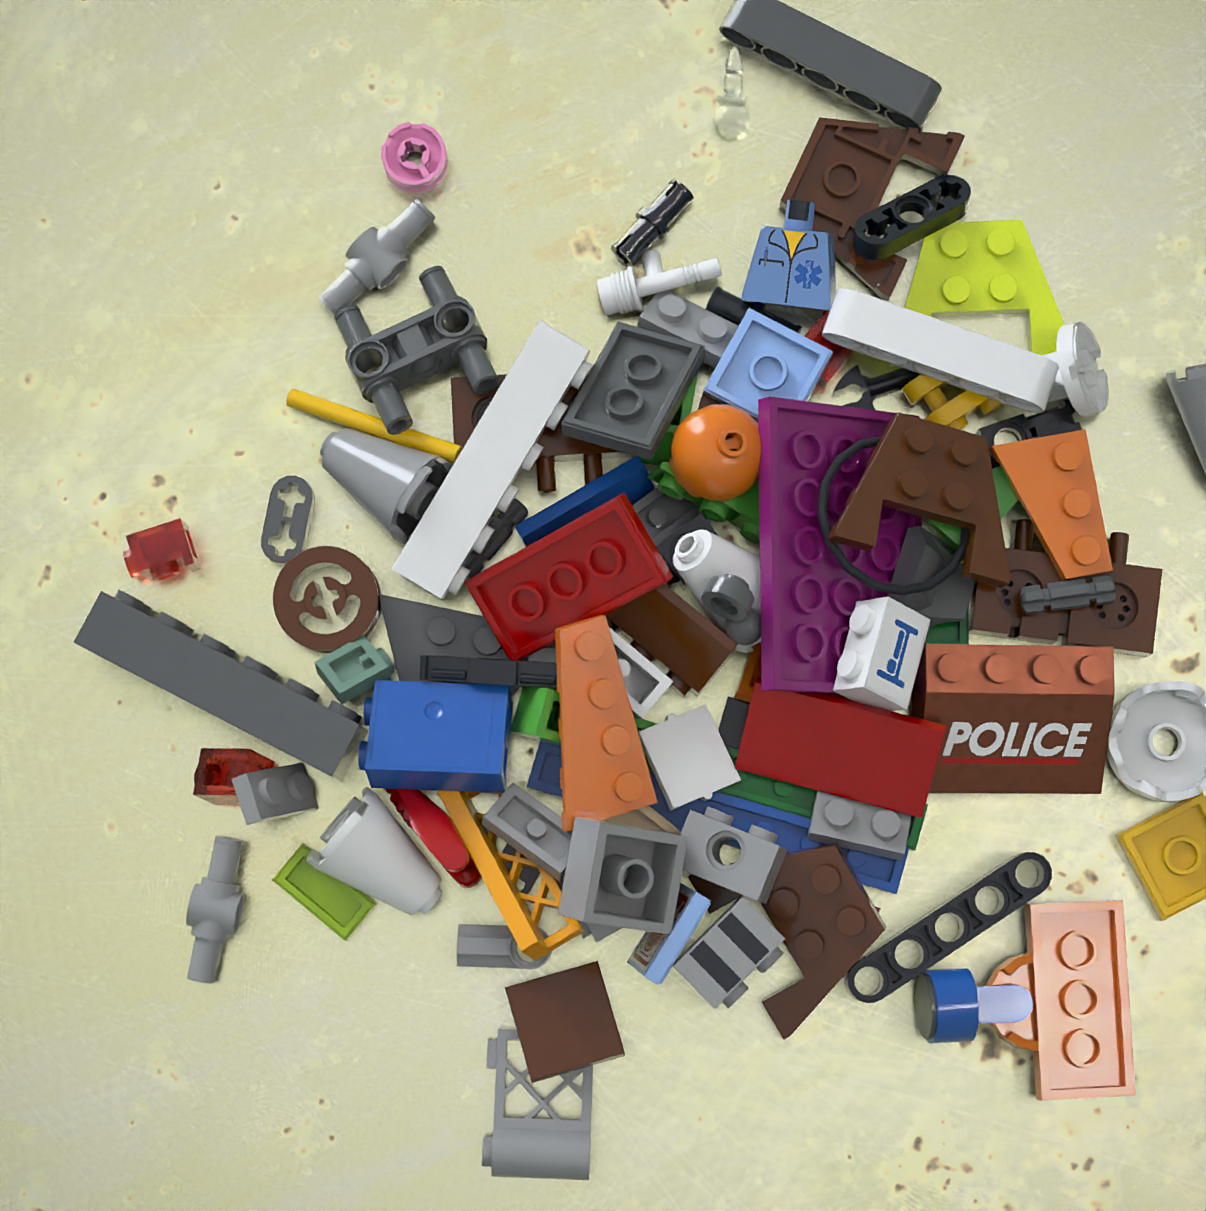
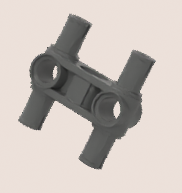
M442 266L430 267L419 276V281L432 308L372 335L359 307L356 305L346 306L340 309L334 316V320L347 346L345 361L361 395L368 402L374 403L387 432L391 435L400 434L408 430L413 424L400 391L460 364L475 394L488 393L499 385L498 376L485 351L487 348V338L478 322L475 311L466 299L457 295ZM458 327H466L461 332L451 333ZM380 366L375 372L366 373L370 368Z

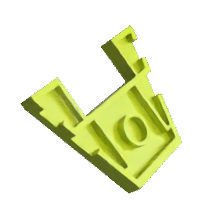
M1022 220L954 222L923 239L905 308L930 317L1026 313L1029 351L1038 355L1057 351L1056 340L1058 330L1065 324Z

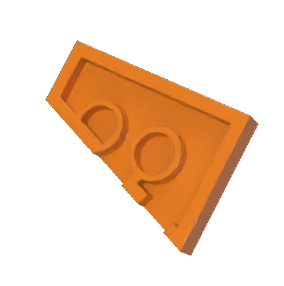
M1086 429L989 447L995 461L1000 463L1010 481V488L1018 501H1021L1035 526L1034 531L1061 580L1113 571Z

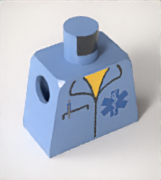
M787 200L784 228L762 226L741 300L831 310L836 296L834 236L831 233L812 231L816 203Z

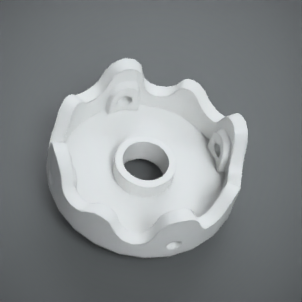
M1185 681L1153 682L1128 694L1117 705L1111 718L1107 756L1117 778L1129 790L1141 797L1154 801L1174 802L1194 797L1206 789V695L1201 687ZM1159 729H1169L1177 737L1178 747L1170 756L1160 754L1153 745V737Z

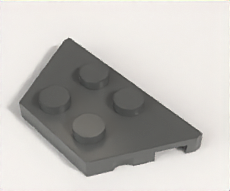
M381 594L379 602L399 681L467 683L419 680L420 657L422 655L508 659L484 616ZM556 642L546 646L545 648H553ZM509 685L511 696L520 688L519 685Z

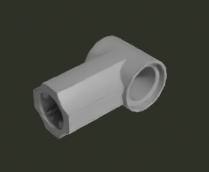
M458 924V967L532 970L546 964L551 957L552 951L534 962H528L520 958L517 953V942L508 926ZM539 928L545 939L549 937L544 930Z

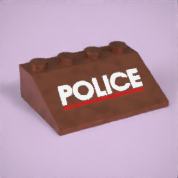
M924 644L911 693L912 717L946 725L929 793L1101 794L1115 696L1114 646Z

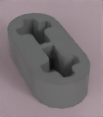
M298 476L280 478L273 485L270 492L261 536V548L265 556L272 563L279 566H285L295 555L304 551L307 545L315 505V495L311 486ZM292 486H298V492L305 497L304 503H296L292 518L286 517L288 507L286 502L280 499L282 493H290ZM284 524L290 525L289 538L296 543L294 549H286L284 556H278V550L271 545L272 539L281 538Z

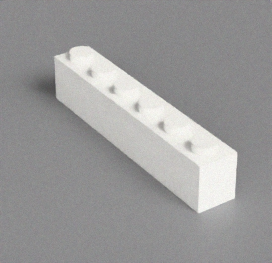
M539 320L393 565L392 570L441 599L445 598L448 591L454 595L459 592L470 573V570L463 567L473 550L481 554L495 529L488 526L497 509L505 513L518 493L519 488L513 485V482L521 468L530 472L544 448L537 443L546 427L553 431L556 429L568 408L561 401L570 386L579 389L589 374L593 365L586 361L590 354L588 348Z

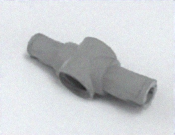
M416 198L387 227L383 225L379 230L376 227H371L364 231L346 252V258L348 259L344 264L346 269L318 299L335 315L340 309L351 305L366 288L370 291L375 286L378 289L385 288L406 267L408 259L405 255L409 252L407 247L436 217Z
M216 835L207 877H202L201 884L196 883L193 887L186 916V925L192 927L191 935L195 936L187 975L189 980L209 984L215 983L224 942L229 941L230 934L235 935L237 932L244 904V893L238 892L240 884L236 883L243 840Z

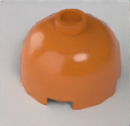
M730 404L708 405L690 413L674 430L672 435L674 437L671 443L672 457L669 458V466L677 483L691 496L696 498L701 496L711 501L728 502L748 492L759 480L761 441L758 422L746 411Z

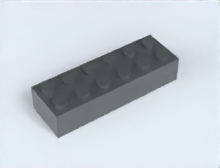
M121 590L117 591L115 597L103 591L100 592L73 643L341 782L343 781L359 751L360 742L364 741L369 732L359 724L362 716L358 715L357 712L334 700L331 701L328 708L317 703L320 697L319 694L291 678L288 679L285 686L276 682L275 679L278 673L273 671L272 668L249 656L245 657L243 663L234 660L233 657L236 651L206 634H203L200 641L191 638L194 630L185 623L164 612H161L157 619L149 616L153 608Z

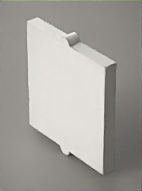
M706 704L678 716L671 713L665 717L664 722L638 732L643 752L671 811L700 798L702 801H707L712 797V793L741 781Z

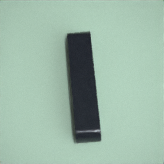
M1024 852L1010 857L860 957L844 975V986L847 993L853 999L864 1003H875L884 999L1041 894L1050 885L1052 880V868L1049 861L1043 855L1035 852ZM1024 860L1032 862L1038 870L1037 882L1030 888L1023 887L1016 879L1017 866ZM984 887L993 889L999 898L997 909L989 915L982 913L977 908L975 902L978 891ZM945 913L953 915L959 923L957 936L948 942L942 940L935 931L937 919ZM905 940L914 942L919 949L918 962L910 968L901 967L895 958L897 946ZM864 967L873 968L880 978L878 989L869 995L861 994L855 986V976Z

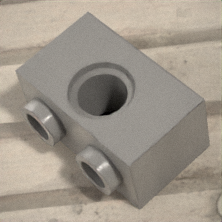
M708 806L704 815L690 810L680 834L688 837L682 870L766 904L788 851L775 844L779 835L751 824L748 833L731 826L734 819L733 816ZM733 839L737 840L741 847L740 857L734 864L725 866L720 859V849L725 842Z

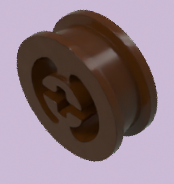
M318 546L295 555L282 568L273 590V607L278 623L292 640L312 651L330 654L342 646L356 641L362 635H365L366 638L370 636L381 614L379 602L381 589L372 570L355 554L339 547ZM337 567L344 569L351 574L349 583L341 584L332 577H323L326 588L334 595L339 594V598L333 601L334 611L339 618L344 619L350 612L352 601L360 599V606L356 617L347 627L335 633L319 634L310 631L305 626V620L309 616H314L325 623H333L327 609L323 606H317V602L323 599V593L320 585L314 580L306 587L303 599L298 602L296 601V595L301 582L310 573L321 568Z

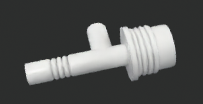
M648 250L642 255L645 277L637 279L633 266H628L625 271L612 273L609 277L598 279L597 286L606 316L616 313H629V311L633 312L634 310L642 312L644 310L642 297L687 285V283L691 284L692 282L696 283V281L700 282L701 280L722 276L718 258L702 261L698 264L695 263L693 266L689 265L684 268L680 267L663 272L660 253L656 250Z

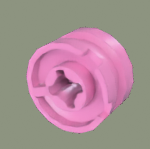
M410 122L396 126L388 133V137L384 145H382L381 159L387 178L396 189L406 194L421 195L431 192L442 183L447 174L448 156L443 139L433 127L425 123L410 124ZM415 151L422 154L421 165L416 166L415 162L406 161L407 156L411 152Z

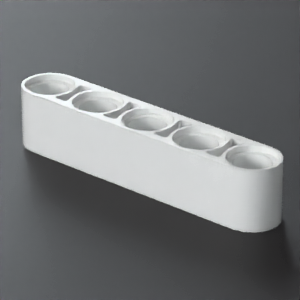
M845 288L837 290L822 332V336L837 345L1034 413L1044 412L1059 370V365L1044 356Z

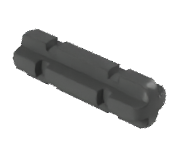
M514 498L505 513L499 510L500 513L497 517L493 515L488 526L495 529L482 553L479 554L473 550L463 566L470 570L468 579L481 572L484 568L482 563L485 560L490 561L512 535V527L518 525L527 517L528 509L516 498Z
M1108 575L1092 577L1090 583H1086L1085 579L1047 583L1044 589L1040 588V584L1024 586L1020 589L1021 608L1024 614L1027 615L1044 613V608L1050 607V612L1089 607L1090 602L1095 601L1096 606L1112 604L1116 599L1115 583Z

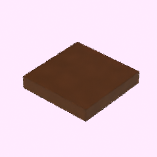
M598 961L505 987L531 1083L625 1056Z

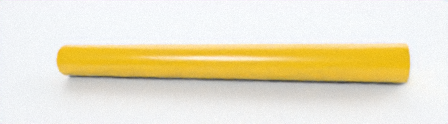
M291 389L286 398V405L288 407L381 439L437 455L441 458L443 457V459L451 463H455L463 449L460 445L411 428L400 434L391 435L387 432L381 418L296 389Z

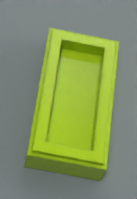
M302 843L272 881L344 941H347L375 908L377 903L365 893L313 868V866L306 862L311 848Z

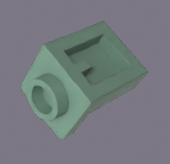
M365 635L315 661L317 674L340 704H344L373 688L375 680L391 681L390 674L395 671L386 651L381 647L375 649Z

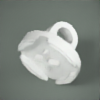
M1083 322L1062 325L1057 334V351L1041 355L1059 365L1048 402L1068 397L1073 408L1080 416L1088 417L1104 411L1109 396L1107 373H1105L1104 369L1097 371L1098 365L1095 362L1096 358L1101 357L1099 344L1093 332Z

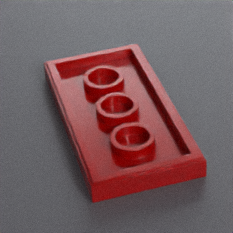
M624 492L466 580L464 584L508 659L522 660L556 642V628L595 616L606 615L668 582L673 578V575Z
M757 676L734 769L922 818L945 735L946 725L828 694L762 691V677Z

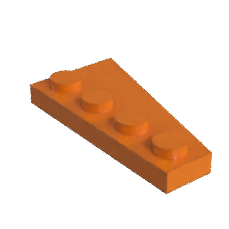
M605 615L595 616L555 629L557 692L560 694L558 729L559 739H561L562 756L560 788L563 789V812H561L562 830L565 832L573 830L575 817L602 821L658 803Z

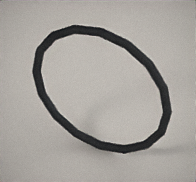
M881 436L859 440L834 458L820 483L817 515L825 544L845 572L873 590L901 596L932 590L956 572L965 555L968 530L961 528L960 544L946 568L928 581L905 586L873 579L852 565L837 543L828 541L831 525L827 515L830 485L845 461L863 449L876 447Z

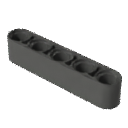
M734 0L719 28L721 34L734 44L906 130L912 127L920 128L919 131H922L943 91L941 85L928 75L778 0Z

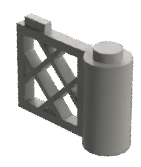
M498 1029L497 1039H488L486 1068L496 1069L493 1135L492 1137H483L482 1167H491V1177L589 1180L593 1065L575 1070L569 1076L566 1074L559 1075L564 1081L542 1100L524 1080L529 1076L528 1069L519 1074L507 1061V1040L520 1041L517 1030ZM507 1069L515 1077V1080L505 1088ZM583 1072L581 1091L573 1080ZM519 1084L539 1104L525 1118L504 1117L505 1097ZM568 1085L582 1100L581 1120L560 1119L548 1106ZM544 1109L552 1119H536L534 1117Z

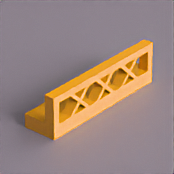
M437 791L515 941L524 954L536 961L585 931L580 921L564 916L568 925L545 939L538 924L544 906L559 910L562 888L558 880L531 860L525 859V856L519 851H516L515 856L498 852L495 846L498 836L490 830L488 833L486 827L482 825L485 814L478 813L471 801V798L481 792ZM504 861L513 863L510 872L507 869ZM522 866L538 869L542 875L537 897L520 893L517 887ZM548 890H550L555 901L546 899ZM526 902L534 903L532 913Z

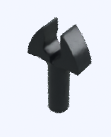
M856 365L839 380L833 395L841 393L848 388H855L858 391L865 390L866 392L862 394L859 401L842 406L875 410L873 402L876 396L904 387L921 374L905 368H899L877 377L869 378L861 375L859 365Z

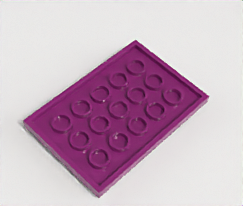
M771 396L758 399V431L761 441L759 515L762 691L840 695L833 691L838 673L837 664L844 651L850 629L849 620L855 610L857 601L887 597L888 593L873 590L845 572L826 546L817 515L820 483L837 455L859 440L882 436L889 421L897 413ZM875 447L863 449L845 461L830 485L827 508L831 529L838 522L846 507L845 503L849 495L856 488L864 474L865 466ZM882 506L876 547L870 551H864L837 544L852 565L877 581L891 583L907 530L911 527H922V517Z

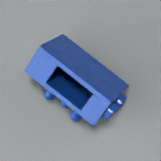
M375 680L373 697H366L364 702L363 719L364 725L369 726L368 741H361L359 745V770H365L371 788L504 793L506 791L510 729L513 714V701L509 685Z

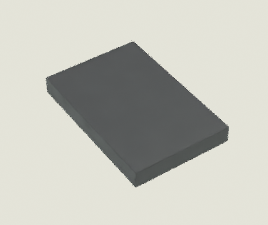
M617 322L561 423L562 435L652 460L706 357L705 345Z

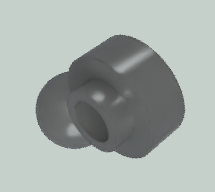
M733 574L712 577L702 594L703 604L717 616L726 619V633L732 641L739 645H751L761 638V614L751 608L755 598L749 589L748 583Z

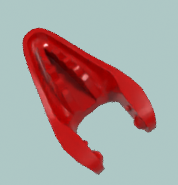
M385 788L387 794H391L389 799L396 807L397 812L450 876L463 888H471L477 885L482 876L458 833L453 819L420 790Z

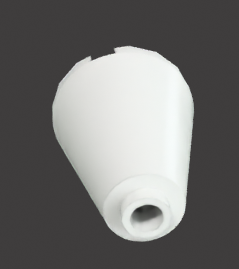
M696 530L688 533L678 541L673 556V564L711 623L727 635L725 629L726 619L711 612L701 599L709 580L714 576H723L725 574L736 575L748 583L749 589L755 598L751 608L761 614L760 556L707 530ZM760 638L757 642H755V643H753V644H751V645H754V644L760 642V641H761V638ZM738 644L736 647V651L745 653L755 650L750 647L751 645Z
M365 787L362 789L363 802L354 797L341 810L320 836L326 845L319 853L312 848L306 862L313 866V868L410 916L414 915L418 910L426 914L442 895V891L437 888L441 882V877L377 794L370 788Z

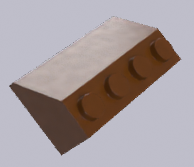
M665 584L605 615L608 626L614 632L616 630L619 631L620 634L631 642L630 645L650 662L654 661L667 672L666 675L673 681L670 686L684 697L689 691L698 697L732 657L738 645Z

